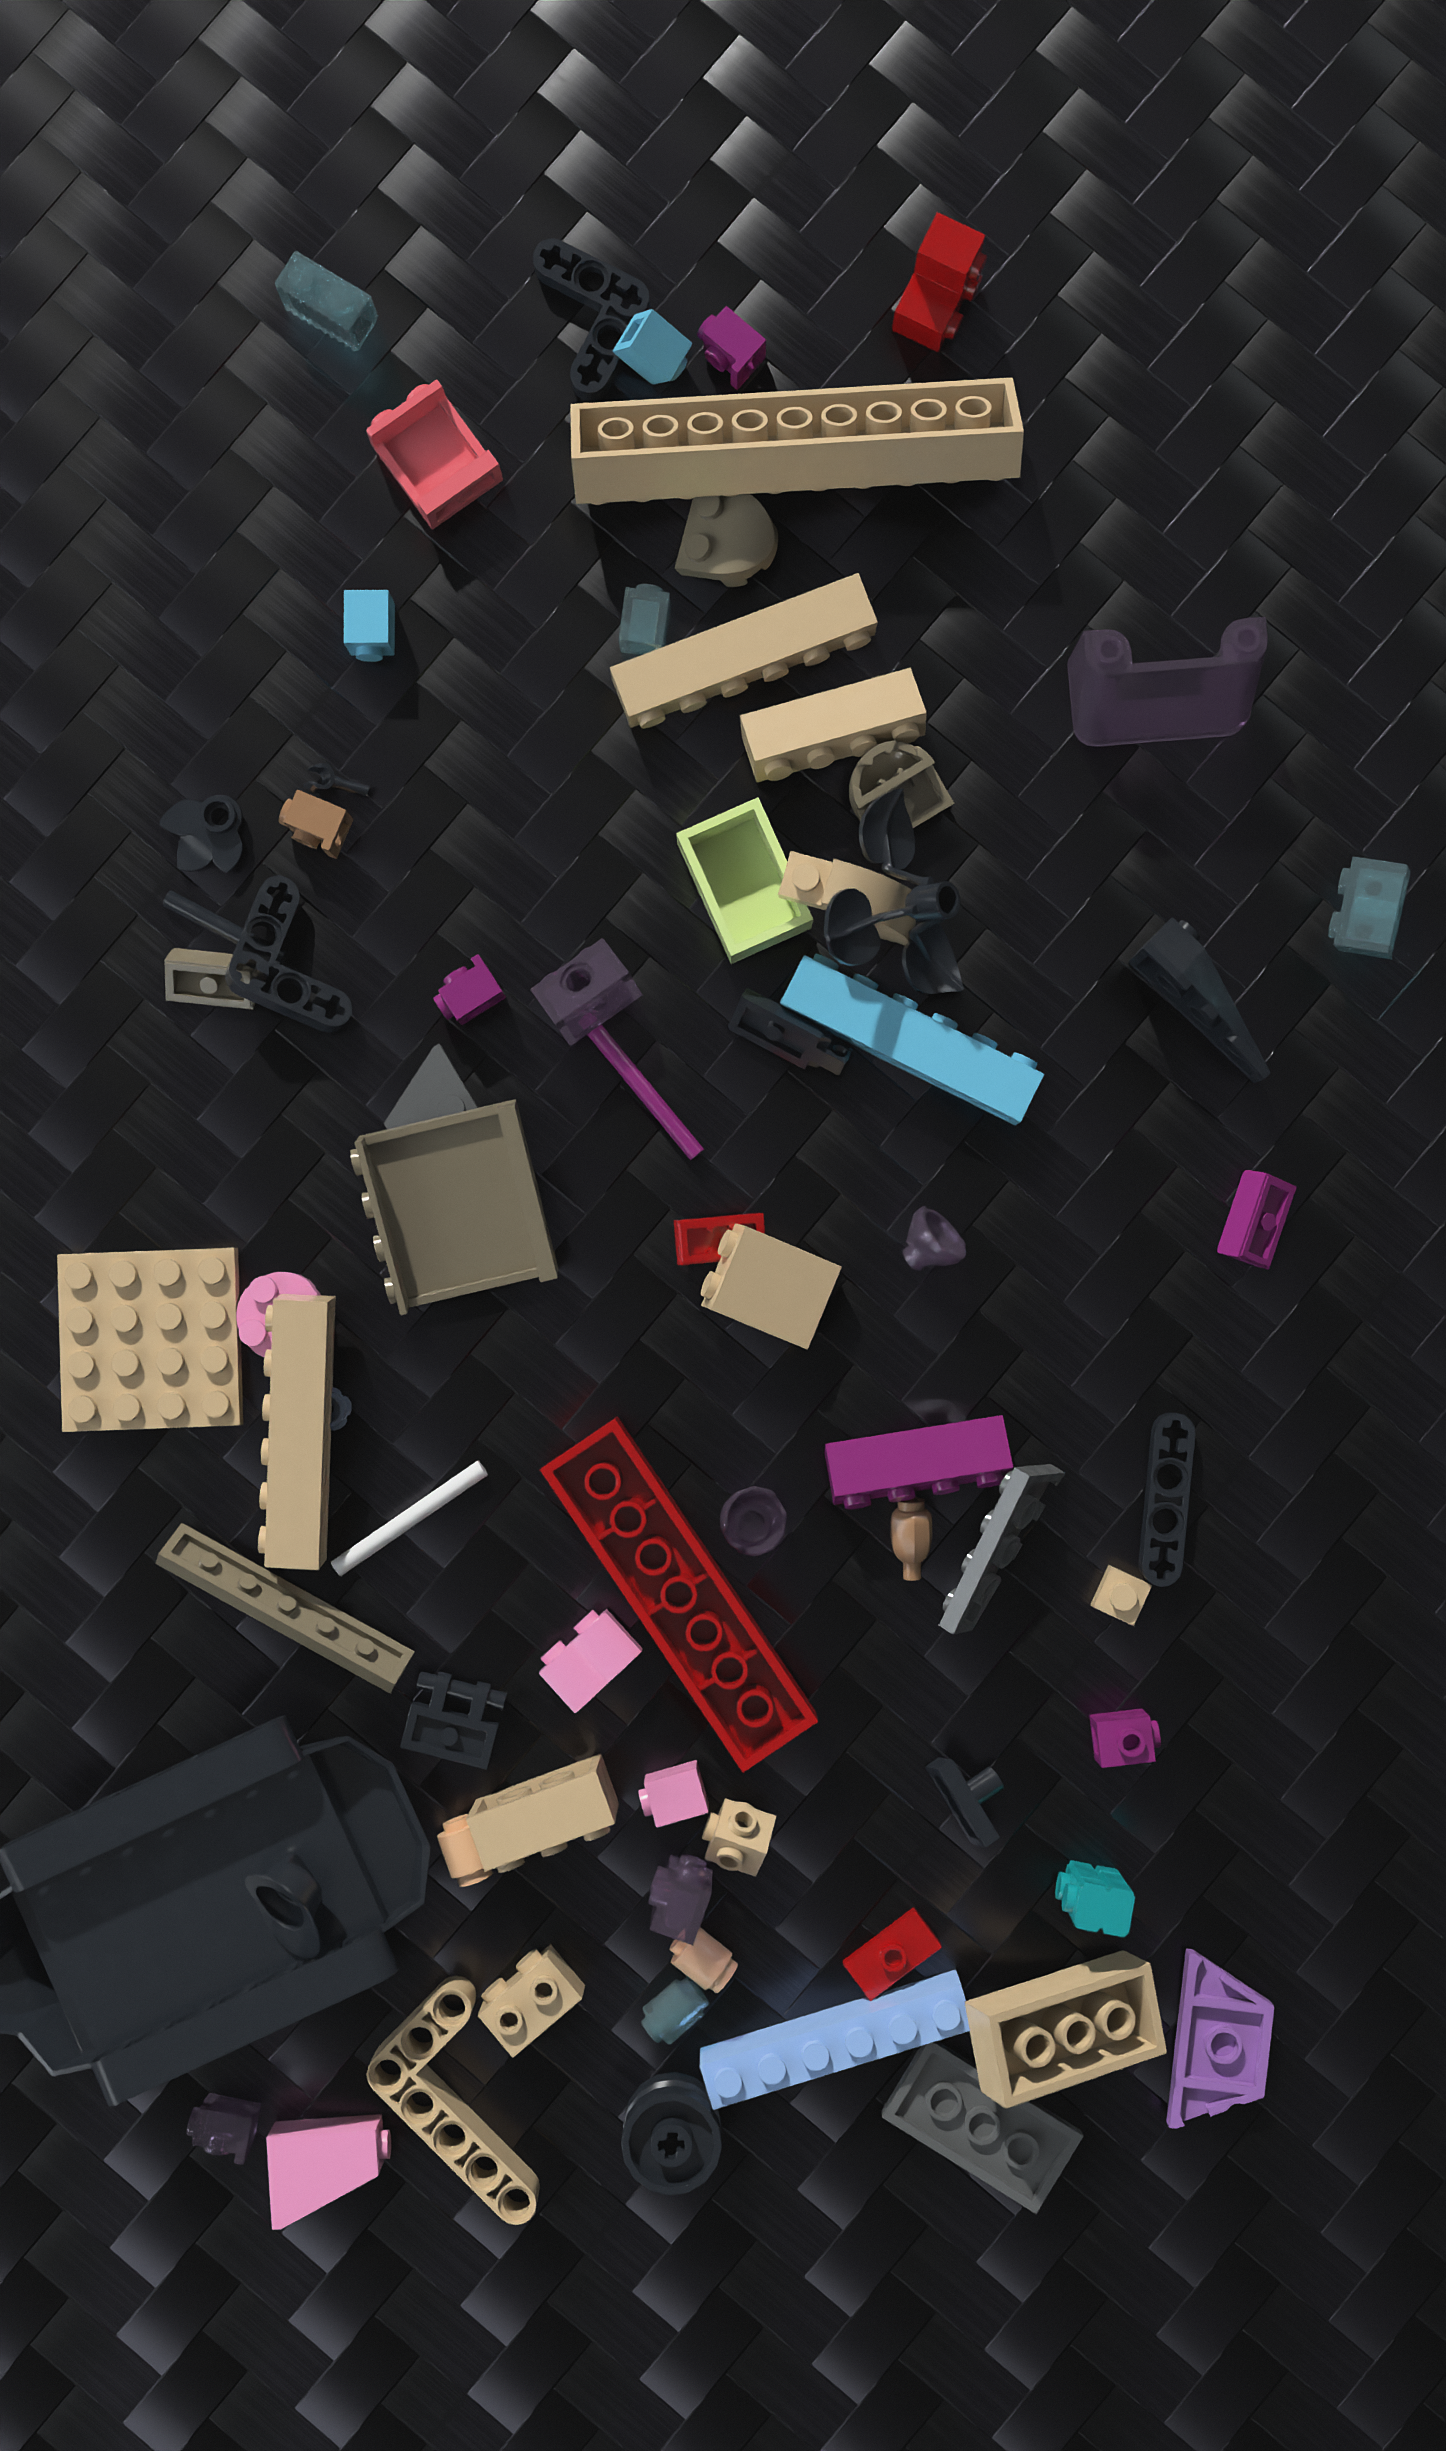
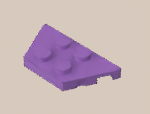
M1187 1948L1166 2119L1169 2128L1175 2129L1184 2126L1183 2121L1202 2114L1209 2113L1210 2116L1227 2111L1234 2104H1246L1264 2097L1274 2015V2005L1271 2001L1195 1950Z

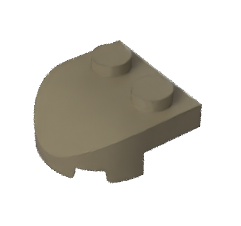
M739 494L733 497L723 495L694 497L675 569L680 575L721 580L726 587L746 585L748 583L747 578L754 575L761 568L766 570L772 563L778 547L777 528L766 509L751 494Z
M897 741L884 742L870 749L855 766L849 783L850 803L859 821H861L865 810L876 798L895 789H904L905 806L913 828L954 804L932 765L935 763L932 757L919 746Z

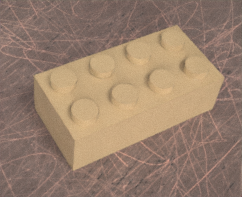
M1124 1950L965 2001L981 2092L1004 2108L1012 2107L1167 2053L1151 1964Z

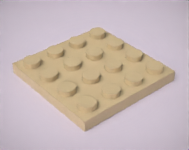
M238 1248L57 1254L62 1432L243 1425L241 1339L236 1320V1311L240 1300Z

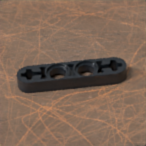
M1174 1412L1160 1415L1154 1421L1151 1429L1138 1560L1139 1571L1143 1578L1159 1587L1175 1583L1182 1572L1195 1445V1427L1185 1415ZM1172 1420H1177V1427L1184 1429L1183 1438H1176L1174 1443V1452H1183L1182 1461L1170 1456L1159 1457L1160 1449L1169 1452L1170 1439L1163 1436L1162 1431L1163 1427H1171ZM1173 1464L1179 1469L1181 1479L1175 1488L1166 1490L1159 1485L1157 1474L1164 1465ZM1161 1509H1170L1176 1516L1175 1528L1169 1533H1158L1153 1526V1517ZM1151 1538L1162 1542L1175 1541L1173 1549L1164 1546V1560L1171 1563L1170 1570H1163L1161 1577H1157L1156 1571L1149 1568L1150 1561L1158 1560L1160 1547L1157 1545L1150 1546Z

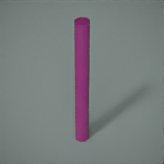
M590 1014L579 1024L580 1027L686 1156L692 1160L699 1155L704 1148L597 1018Z

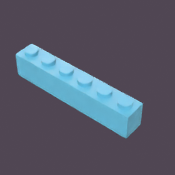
M815 954L813 959L806 955L803 956L780 1005L822 1026L834 1036L1013 1125L1021 1122L1044 1076L1043 1073L1035 1070L1037 1066L1035 1061L1015 1052L1012 1057H1009L995 1050L998 1045L995 1041L978 1033H974L971 1038L957 1031L958 1024L941 1014L934 1013L932 1018L916 1011L918 1004L913 1000L897 993L894 994L893 998H890L876 991L879 986L876 982L860 974H855L852 979L838 972L839 965L822 955Z

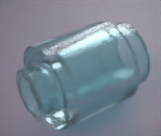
M688 1976L681 1981L675 1979L642 2008L646 2017L641 2023L655 2042L659 2043L663 2039L671 2045L704 2016L703 2010L710 2003L700 1987Z

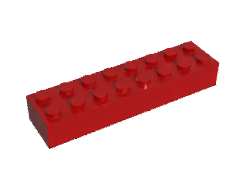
M618 1416L540 1469L742 1772H745L818 1722L815 1709Z

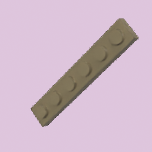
M183 1523L180 1524L158 1554L157 1565L388 1693H391L415 1652Z

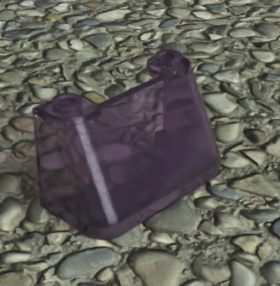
M1266 617L1244 618L1236 620L1227 626L1221 636L1220 657L1132 664L1129 642L1123 634L1107 629L1083 631L1067 662L1072 723L1076 737L1080 742L1088 746L1098 747L1225 737L1236 734L1246 725L1250 718L1267 649Z

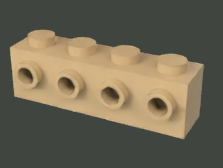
M910 667L740 715L742 739L756 782H761L764 780H781L793 772L810 767L813 769L824 768L835 760L849 756L863 757L870 749L884 742L897 741L909 744L918 737L925 735L927 712Z

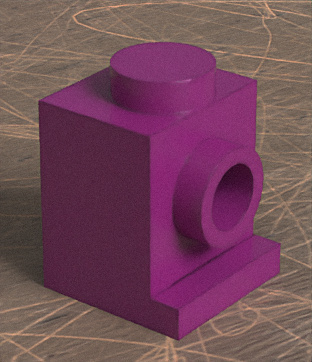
M727 306L717 317L710 315L697 332V337L703 341L706 359L717 370L721 372L727 370L731 373V386L736 390L743 385L766 358V339Z
M479 954L471 958L475 967L467 970L464 966L450 973L443 980L445 986L438 990L440 994L433 997L447 1020L455 1016L457 1021L464 1025L506 998Z

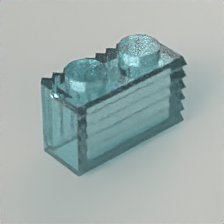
M298 251L292 254L275 281L276 289L286 312L292 311L294 316L299 315L301 320H307L308 325L314 324L316 329L321 328L323 334L329 333L330 338L336 337L338 343L343 342L345 347L351 346L353 352L360 349L377 322L378 315L371 299L372 296Z

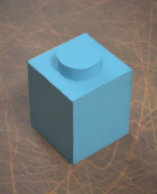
M651 309L634 314L612 352L650 384L654 385L674 381L683 372L687 364L685 355L693 343L656 311Z
M344 590V644L350 655L356 656L358 660L375 662L382 660L383 655H395V603L388 590Z

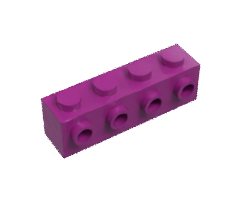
M1003 1415L825 1444V1459L833 1504H844L845 1509L867 1507L871 1505V1499L888 1496L889 1502L906 1501L915 1498V1492L929 1489L933 1490L934 1495L949 1494L959 1491L960 1484L977 1482V1487L979 1488L1000 1485L1003 1477L1013 1469Z

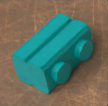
M1071 1860L1067 1864L1066 1873L1059 1872L1056 1882L1055 1897L1062 1901V1911L1068 1912L1078 1929L1098 1932L1101 1928L1104 1934L1125 1937L1130 1929L1135 1896L1118 1869L1099 1865L1094 1869L1089 1863Z

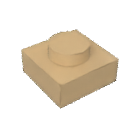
M1108 1565L1090 1605L1134 1626L1152 1585Z

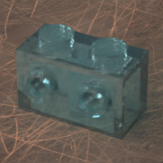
M1353 857L1351 867L1342 869L1338 894L1344 895L1341 912H1333L1328 933L1329 938H1335L1334 946L1338 951L1392 959L1411 873L1407 864Z

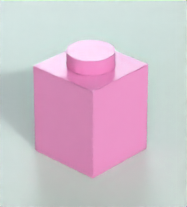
M697 1760L645 1775V1788L639 1790L640 1802L645 1817L653 1815L656 1828L709 1812V1801Z

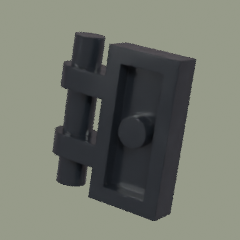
M421 1671L416 1688L432 1692L430 1705L417 1701L411 1703L400 1748L487 1770L500 1723L483 1719L485 1707L503 1710L507 1693L491 1689V1684L478 1681L477 1685L454 1680L452 1679V1674L439 1671L438 1675ZM447 1696L471 1702L469 1715L444 1709Z

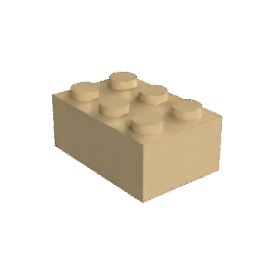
M601 1754L476 1799L466 1821L484 1871L497 1867L499 1873L521 1866L525 1862L523 1857L540 1852L542 1857L550 1856L567 1848L566 1842L583 1836L585 1841H590L611 1831L609 1826L615 1824L619 1802Z

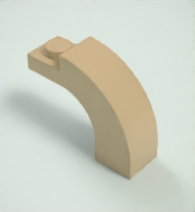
M790 851L778 896L781 899L826 911L827 905L835 893L843 889L855 888L863 892L869 899L873 916L904 908L906 896L912 890L893 879L836 859L830 862ZM904 916L874 925L881 939L906 945L911 941L909 931L915 927L916 920L910 916Z

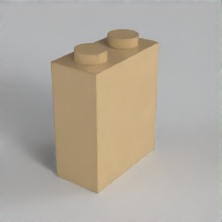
M735 1223L733 1230L728 1229L720 1241L718 1254L722 1257L716 1271H710L703 1282L701 1296L704 1297L701 1306L808 1350L842 1267L752 1228Z

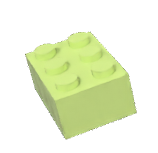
M758 797L676 833L677 845L731 964L812 928L813 918L807 905L781 899L778 896L787 860Z

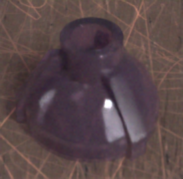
M925 1206L913 1214L906 1241L909 1246L903 1250V1255L914 1269L920 1271L929 1264L949 1266L957 1264L965 1257L966 1244L942 1215L932 1209H926Z

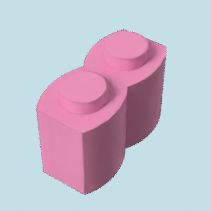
M607 1609L600 1615L592 1610L574 1627L579 1634L567 1646L561 1640L558 1641L540 1658L546 1665L540 1670L539 1674L574 1713L579 1711L642 1652V1647Z

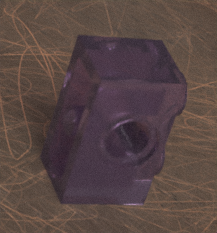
M603 938L591 947L582 950L578 956L557 971L545 976L540 983L530 989L570 1046L642 996L627 969Z

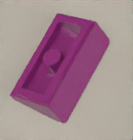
M1245 1170L1231 1206L1217 1252L1269 1270L1296 1186L1267 1173Z

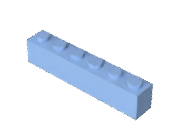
M956 1969L884 1991L871 2001L868 1997H864L700 2048V2069L712 2109L721 2108L970 2031L965 2008L966 1999Z

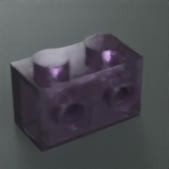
M682 1854L680 1858L670 1855L666 1868L658 1865L649 1892L651 1894L648 1900V1904L653 1905L650 1922L651 1931L690 1945L694 1944L712 1893V1870L705 1868L707 1865L705 1861L689 1854Z

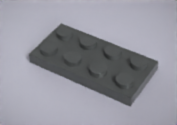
M940 2041L920 2046L881 2110L882 2118L1037 2214L1083 2138L1079 2128L1034 2100H1029L1009 2108L1001 2106L981 2092L976 2064Z

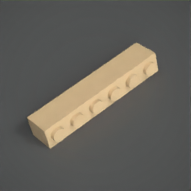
M859 573L612 666L610 667V672L630 728L640 725L643 729L650 728L663 722L666 719L665 715L681 709L683 713H688L703 707L707 703L706 699L722 693L723 697H731L745 691L748 688L747 684L761 678L765 682H769L785 676L789 672L788 668L803 662L806 666L821 663L830 657L829 652L846 647V650L851 651L863 647L871 641L870 637L875 635L878 622Z
M281 1294L274 1298L273 1305H268L266 1309L265 1328L267 1332H272L271 1350H266L264 1357V1375L271 1378L270 1394H265L262 1406L263 1420L269 1421V1438L263 1439L261 1447L262 1465H268L267 1482L262 1483L259 1497L260 1508L266 1509V1526H261L258 1537L259 1553H265L264 1567L319 1570L327 1559L331 1446L330 1423L332 1417L336 1296Z

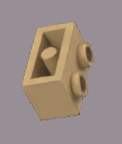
M551 1944L541 1953L536 1948L530 1951L516 1965L518 1972L507 1982L503 1978H499L481 1996L484 2001L482 2002L478 2017L512 2058L583 1997L584 1983Z

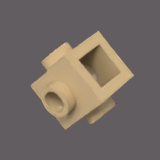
M725 1798L719 1814L710 1813L703 1832L702 1839L709 1841L705 1859L717 1863L726 1870H738L756 1877L767 1854L776 1816L755 1809L748 1803L735 1802Z

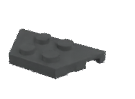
M440 1044L432 1048L384 1122L387 1129L478 1108Z

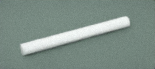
M479 1461L467 1467L331 1561L335 1571L340 1576L344 1575L486 1477L488 1474Z

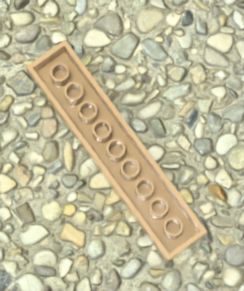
M1013 377L571 404V460L576 504L591 503L600 505L607 502H646L653 499H692L694 497L719 495L733 497L739 494H779L786 491H824L827 489L853 487L866 489L872 486H912L919 483H957L959 481L986 479L999 481L1004 478L1020 477L1024 430Z

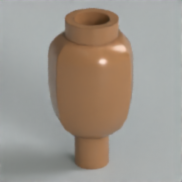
M919 1497L898 1502V1507L891 1516L893 1551L896 1557L903 1562V1579L909 1581L921 1579V1562L928 1556L932 1544V1515L925 1508V1500Z

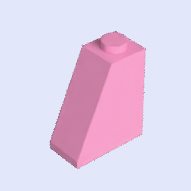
M382 2114L276 2121L266 2137L272 2230L282 2229L379 2175L384 2160L390 2159L391 2133L390 2130H383Z

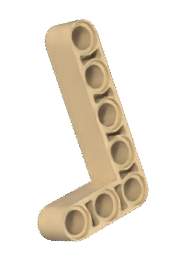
M451 1976L442 1981L378 2047L368 2066V2083L405 2123L502 2220L513 2225L524 2224L535 2213L540 2190L538 2177L427 2065L439 2050L466 2024L475 2005L477 1995L471 1981L462 1976ZM450 1994L457 1995L463 2000L465 2007L461 2010H451L444 2004L443 1997ZM416 2027L426 2028L432 2034L433 2040L425 2043L419 2042L414 2038L411 2030ZM387 2059L393 2060L399 2065L401 2072L395 2075L388 2074L383 2071L380 2062ZM424 2092L431 2097L433 2104L425 2107L419 2106L412 2099V2094ZM450 2124L458 2125L463 2129L465 2135L461 2138H452L446 2134L443 2127ZM483 2156L490 2157L495 2161L497 2167L492 2170H484L477 2165L475 2160ZM513 2189H520L526 2192L529 2199L523 2202H516L508 2196L507 2192Z

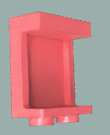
M438 380L429 385L422 384L413 389L407 396V401L394 410L387 409L379 413L372 420L371 426L366 429L372 447L432 530L503 480L499 463L489 450L485 451L447 399L444 389Z

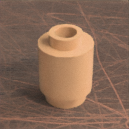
M468 1814L452 1818L443 1823L444 1831L437 1835L450 1876L457 1879L459 1887L478 1883L493 1874L492 1869L488 1871L483 1869L466 1821Z
M696 1926L692 1931L685 1927L675 1938L669 1949L674 1953L671 1963L704 1990L710 1988L715 1993L720 1992L738 1966V1963L731 1958L732 1952L700 1926Z

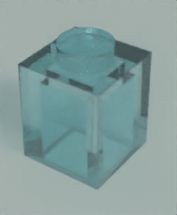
M639 584L636 588L626 587L619 632L621 652L644 655L665 647L671 609L670 593L663 592L662 588L652 584Z

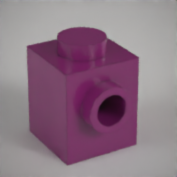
M1143 1709L1089 1715L1094 1758L1101 1768L1156 1762L1154 1748L1161 1746L1157 1721H1151L1150 1716Z

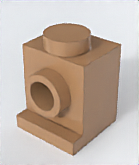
M300 790L296 791L293 800H286L279 815V823L287 826L294 832L292 839L314 849H317L318 844L321 843V848L325 853L335 859L339 855L353 822V818L346 809Z

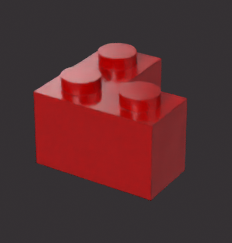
M936 213L917 252L914 273L895 310L892 331L938 353L945 338L954 339L964 316L959 313L964 299L972 302L983 276L980 274L988 257L982 253L985 234L943 214Z

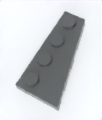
M1051 1464L1015 1467L1014 1470L1007 1473L1000 1484L999 1493L1002 1495L995 1509L986 1515L981 1524L980 1532L982 1536L976 1549L970 1551L963 1561L961 1571L964 1574L957 1588H954L948 1594L943 1603L942 1609L945 1613L939 1624L940 1627L953 1635L973 1630L1001 1583V1577L996 1572L999 1568H1005L1012 1559H1015L1023 1545L1020 1543L1018 1535L1032 1519L1038 1520L1046 1506L1039 1501L1050 1482L1058 1486L1065 1472Z

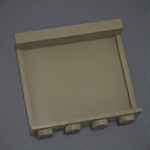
M516 1099L361 1135L355 1141L356 1149L350 1150L353 1169L356 1176H364L368 1191L362 1193L364 1210L368 1219L375 1218L379 1235L373 1236L375 1252L379 1262L386 1261L390 1277L385 1278L386 1293L390 1304H398L400 1315L407 1314L409 1307L539 1277L540 1282L558 1278L559 1269Z

